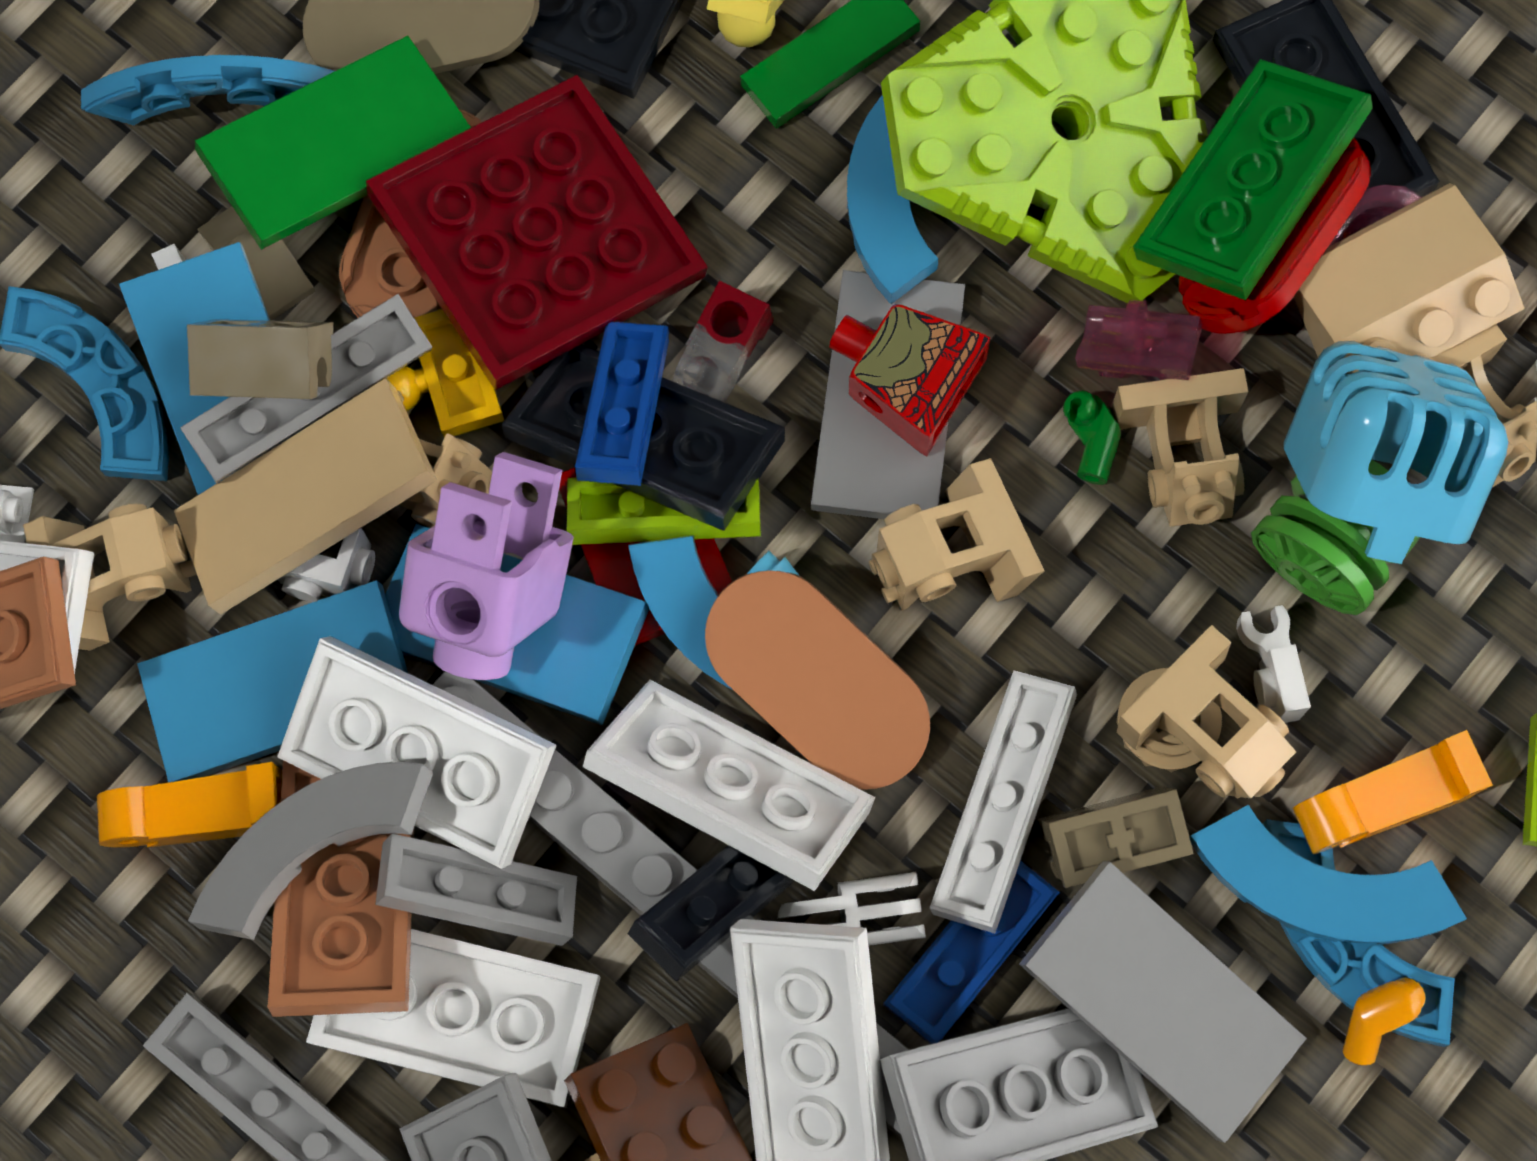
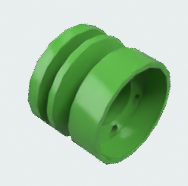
M1371 459L1368 468L1370 474L1383 475L1388 472L1382 465ZM1295 476L1291 481L1294 496L1282 495L1275 501L1270 508L1271 515H1266L1251 532L1253 545L1262 558L1282 578L1303 594L1343 614L1359 615L1366 610L1374 599L1373 590L1377 591L1388 581L1389 569L1386 563L1393 562L1366 556L1365 550L1374 527L1341 520L1320 511L1307 499L1297 476ZM1414 537L1407 554L1411 551V549L1414 547V545L1417 543L1420 537Z

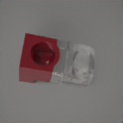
M719 280L685 344L687 347L676 367L672 381L726 402L759 340L763 341L774 321L770 305Z

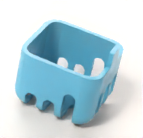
M1338 341L1325 348L1315 361L1283 447L1307 499L1313 506L1332 517L1374 527L1365 550L1366 556L1402 564L1415 536L1451 544H1463L1470 539L1506 458L1508 438L1505 426L1497 418V414L1486 401L1485 396L1466 370L1452 363L1445 364L1418 355L1410 356L1384 347H1371L1356 341ZM1347 353H1350V354H1359V355H1351V356L1345 357ZM1353 370H1359V371H1357V372H1355V373L1347 374V372H1350V371H1353ZM1371 459L1393 464L1391 469L1383 475H1373L1368 471ZM1410 468L1420 472L1427 479L1422 483L1412 484L1407 481L1406 477Z

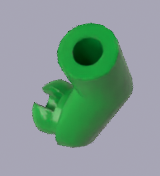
M1084 390L1075 391L1066 398L1063 412L1064 416L1068 419L1069 425L1085 446L1077 476L1086 482L1104 485L1108 481L1120 441L1121 428L1106 404L1098 396Z

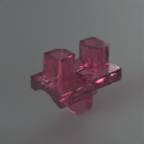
M1134 299L1129 300L1126 309L1089 305L1084 336L1075 356L1078 368L1097 370L1099 375L1104 377L1122 378L1126 374L1153 376L1159 380L1179 379L1189 381L1202 330L1200 316L1148 311L1146 301Z

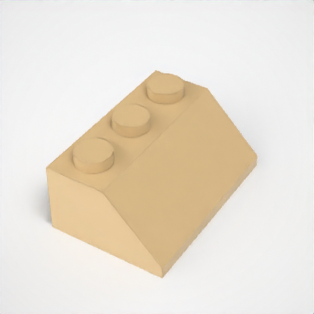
M1451 183L1328 247L1294 295L1318 357L1325 348L1338 341H1356L1371 347L1379 346L1402 354L1418 355L1431 359L1525 309L1504 251L1456 185ZM1347 353L1345 357H1348V356H1351V355H1359V354H1350V353ZM1353 370V371L1347 372V374H1352V373H1355V372H1357V371H1359V370Z

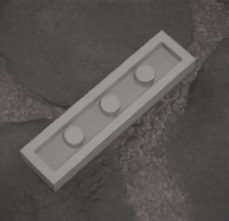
M396 294L333 333L334 335H331V383L329 387H318L316 398L229 397L180 427L216 483L374 386L377 382L389 377L432 350V345L399 294Z
M186 993L143 1045L144 1048L278 1161H391L194 995Z

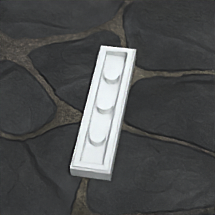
M1013 670L930 905L933 915L994 934L996 933L1077 697L1074 686Z

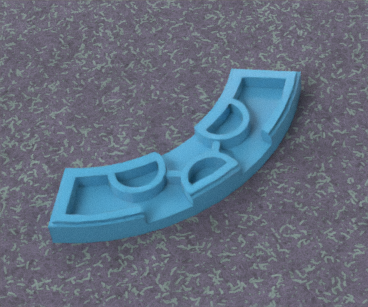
M207 55L172 58L129 67L94 81L81 90V109L91 114L136 125L152 116L190 107V97L227 94V101L230 104L266 106L334 72V70L292 60L246 55Z
M882 95L867 115L851 153L847 174V209L854 237V246L862 265L876 288L890 304H893L938 269V257L920 235L914 222L909 200L897 194Z
M9 286L0 332V346L5 351L26 354L54 365L70 376L83 389L89 398L99 426L101 437L100 470L108 477L167 481L169 445L164 412L157 391L146 370L130 348L112 329L110 330L98 319L84 312L81 307L51 294Z
M694 535L628 545L633 570L642 595L667 637L699 669L719 683L732 689L715 671L707 653L705 641L707 618L719 594L710 583L702 567Z
M1249 805L1189 837L1191 845L1204 864L1240 900L1245 903L1248 902L1262 913L1283 923V926L1309 936L1334 942L1390 944L1438 933L1467 919L1432 860L1411 869L1383 875H1360L1332 870L1299 856L1283 845L1258 820Z
M1268 819L1263 823L1264 827L1277 840L1299 856L1320 866L1336 870L1333 848L1321 853L1312 854L1300 824ZM1280 922L1292 947L1306 967L1329 992L1352 1010L1361 994L1377 986L1405 977L1418 982L1425 993V1004L1420 1014L1410 1023L1391 1032L1418 1042L1442 1047L1450 1045L1455 978L1437 975L1420 969L1402 960L1387 950L1382 944L1329 941L1287 928Z

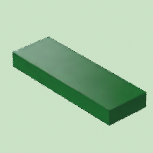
M851 0L740 76L741 86L777 129L919 32L921 21L904 0Z

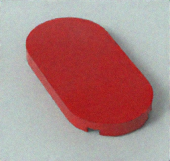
M1355 138L1352 139L1246 301L1180 276L1179 292L1183 296L1182 303L1190 318L1198 327L1218 334L1242 332L1266 322L1291 301L1368 187L1371 176L1370 163Z

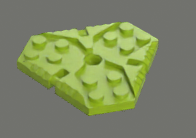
M993 0L989 4L991 8L989 11L984 13L977 10L946 34L893 70L882 80L883 102L897 194L1005 246L1015 237L1031 244L1028 257L1132 306L1145 299L1175 275L1169 271L1137 260L1133 246L1208 136L1206 122L1197 117L1195 102L1201 98L1199 82L1196 80L1198 73L1196 62L1193 61V42L1189 37L1191 30L1186 0ZM1006 29L1018 46L1013 48L1002 31ZM1160 107H1171L1173 120L1162 121ZM1052 121L1057 122L1063 127L1067 139L1061 137L1055 131ZM1030 203L1045 209L1041 221L1027 215Z

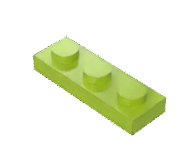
M577 477L568 478L567 532L571 533L574 537L572 545L646 542L691 535L694 536V539L761 536L759 478L725 531L615 484L577 481Z

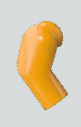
M1405 977L1387 982L1361 994L1354 1005L1342 1051L1346 1059L1358 1065L1373 1064L1377 1058L1382 1035L1410 1023L1420 1014L1425 1004V993L1421 985L1415 980Z

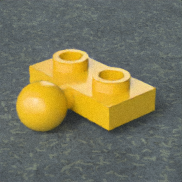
M443 309L414 317L432 345V350L419 357L422 368L413 370L405 366L386 378L397 391L401 392L406 411H409L418 403L421 394L430 392L444 438L447 433L457 436L504 421L495 389Z

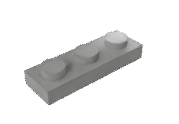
M392 833L382 844L375 905L563 946L573 937L577 876L512 861L511 865L501 869L463 849Z

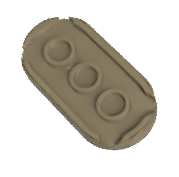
M309 0L303 17V37L306 48L316 65L336 71L408 35L434 74L491 62L512 53L523 42L522 38L528 32L529 27H533L539 11V0Z

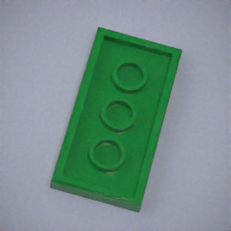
M407 35L195 140V151L262 250L367 196L366 180L470 129L471 126Z
M1260 59L1134 244L1133 249L1137 260L1246 301L1373 109L1371 94Z

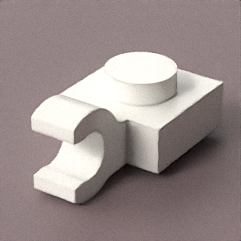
M1283 605L1274 607L1271 611V621L1274 625V630L1269 634L1260 633L1254 628L1250 611L1242 612L1237 621L1238 636L1246 647L1258 652L1262 657L1259 663L1260 670L1254 671V687L1259 705L1262 704L1270 708L1285 723L1300 720L1311 708L1296 644L1291 645L1290 618L1287 610Z

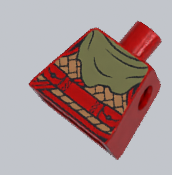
M894 304L877 330L846 315L837 326L831 338L829 348L856 362L849 376V395L853 400L918 452L927 457L985 363L991 337L907 306Z

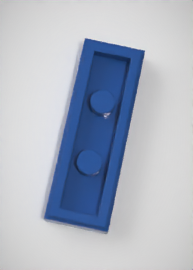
M610 322L605 326L575 464L577 481L641 486L669 345L668 326Z
M1020 861L996 933L994 934L951 920L883 1003V1006L930 1045L940 1042L1060 892Z

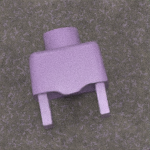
M502 452L496 455L494 459L489 494L449 482L441 487L435 526L408 542L399 620L403 627L409 631L435 639L433 660L443 671L467 679H499L510 671L514 647L556 615L560 607L574 539L571 533L552 527L562 469ZM523 482H528L536 488L538 493L537 502H531L525 498L522 492ZM503 553H514L523 558L509 572L500 571Z

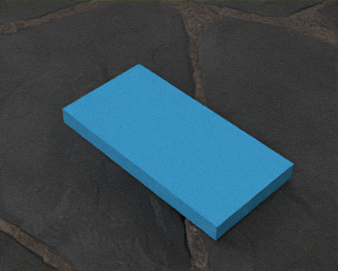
M240 242L119 284L198 495L217 483L180 427L229 397L190 395L187 325L213 319L270 320L243 245Z
M416 524L409 541L430 528ZM407 543L385 595L403 655L438 667L433 660L435 639L409 631L403 627L399 620ZM503 553L500 571L509 572L522 559ZM566 575L560 607L556 615L514 647L511 668L508 674L499 679L475 681L603 725L650 608L646 601Z
M376 580L137 663L168 782L206 777L278 752L320 638L331 636L408 673L383 585Z

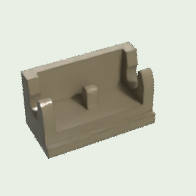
M213 319L188 324L190 395L286 399L316 398L318 387H329L331 383V335H334L333 322Z
M1161 786L1038 819L1042 837L1046 842L1048 841L1054 861L1051 862V868L1055 877L1062 880L1064 888L1085 883L1103 861L1111 862L1124 873L1194 854L1177 789Z

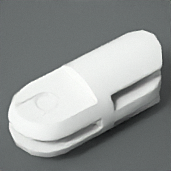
M917 872L839 882L838 896L785 903L781 905L778 911V918L840 910L841 922L824 925L861 927L860 920L921 912L920 898L858 906L856 894L891 891L895 890V888L918 885ZM924 924L889 927L867 932L869 946L926 938Z

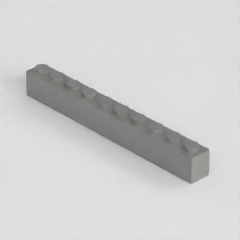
M445 671L433 684L435 687L539 736L473 679L455 676ZM554 750L528 819L639 915H643L697 870L558 751ZM730 936L699 962L698 965L738 999ZM876 1023L880 1059L908 1051L905 1046ZM881 1067L886 1126L903 1141Z

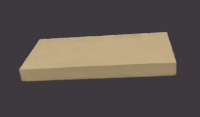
M385 378L174 510L208 606L221 615L436 482L437 478L397 389Z

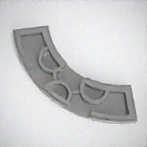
M390 762L370 764L329 775L287 797L264 814L227 852L199 895L188 922L202 930L254 940L270 907L287 885L301 872V863L332 843L341 846L367 836L392 833L411 835L433 772L423 764Z

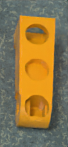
M1465 730L1444 739L1434 746L1345 784L1319 793L1297 804L1292 809L1312 854H1317L1340 846V848L1461 803L1491 787L1493 784L1468 731Z
M273 762L248 765L244 771L150 786L122 787L101 792L97 795L99 845L104 847L147 845L148 848L241 837L264 814L281 802L282 770Z

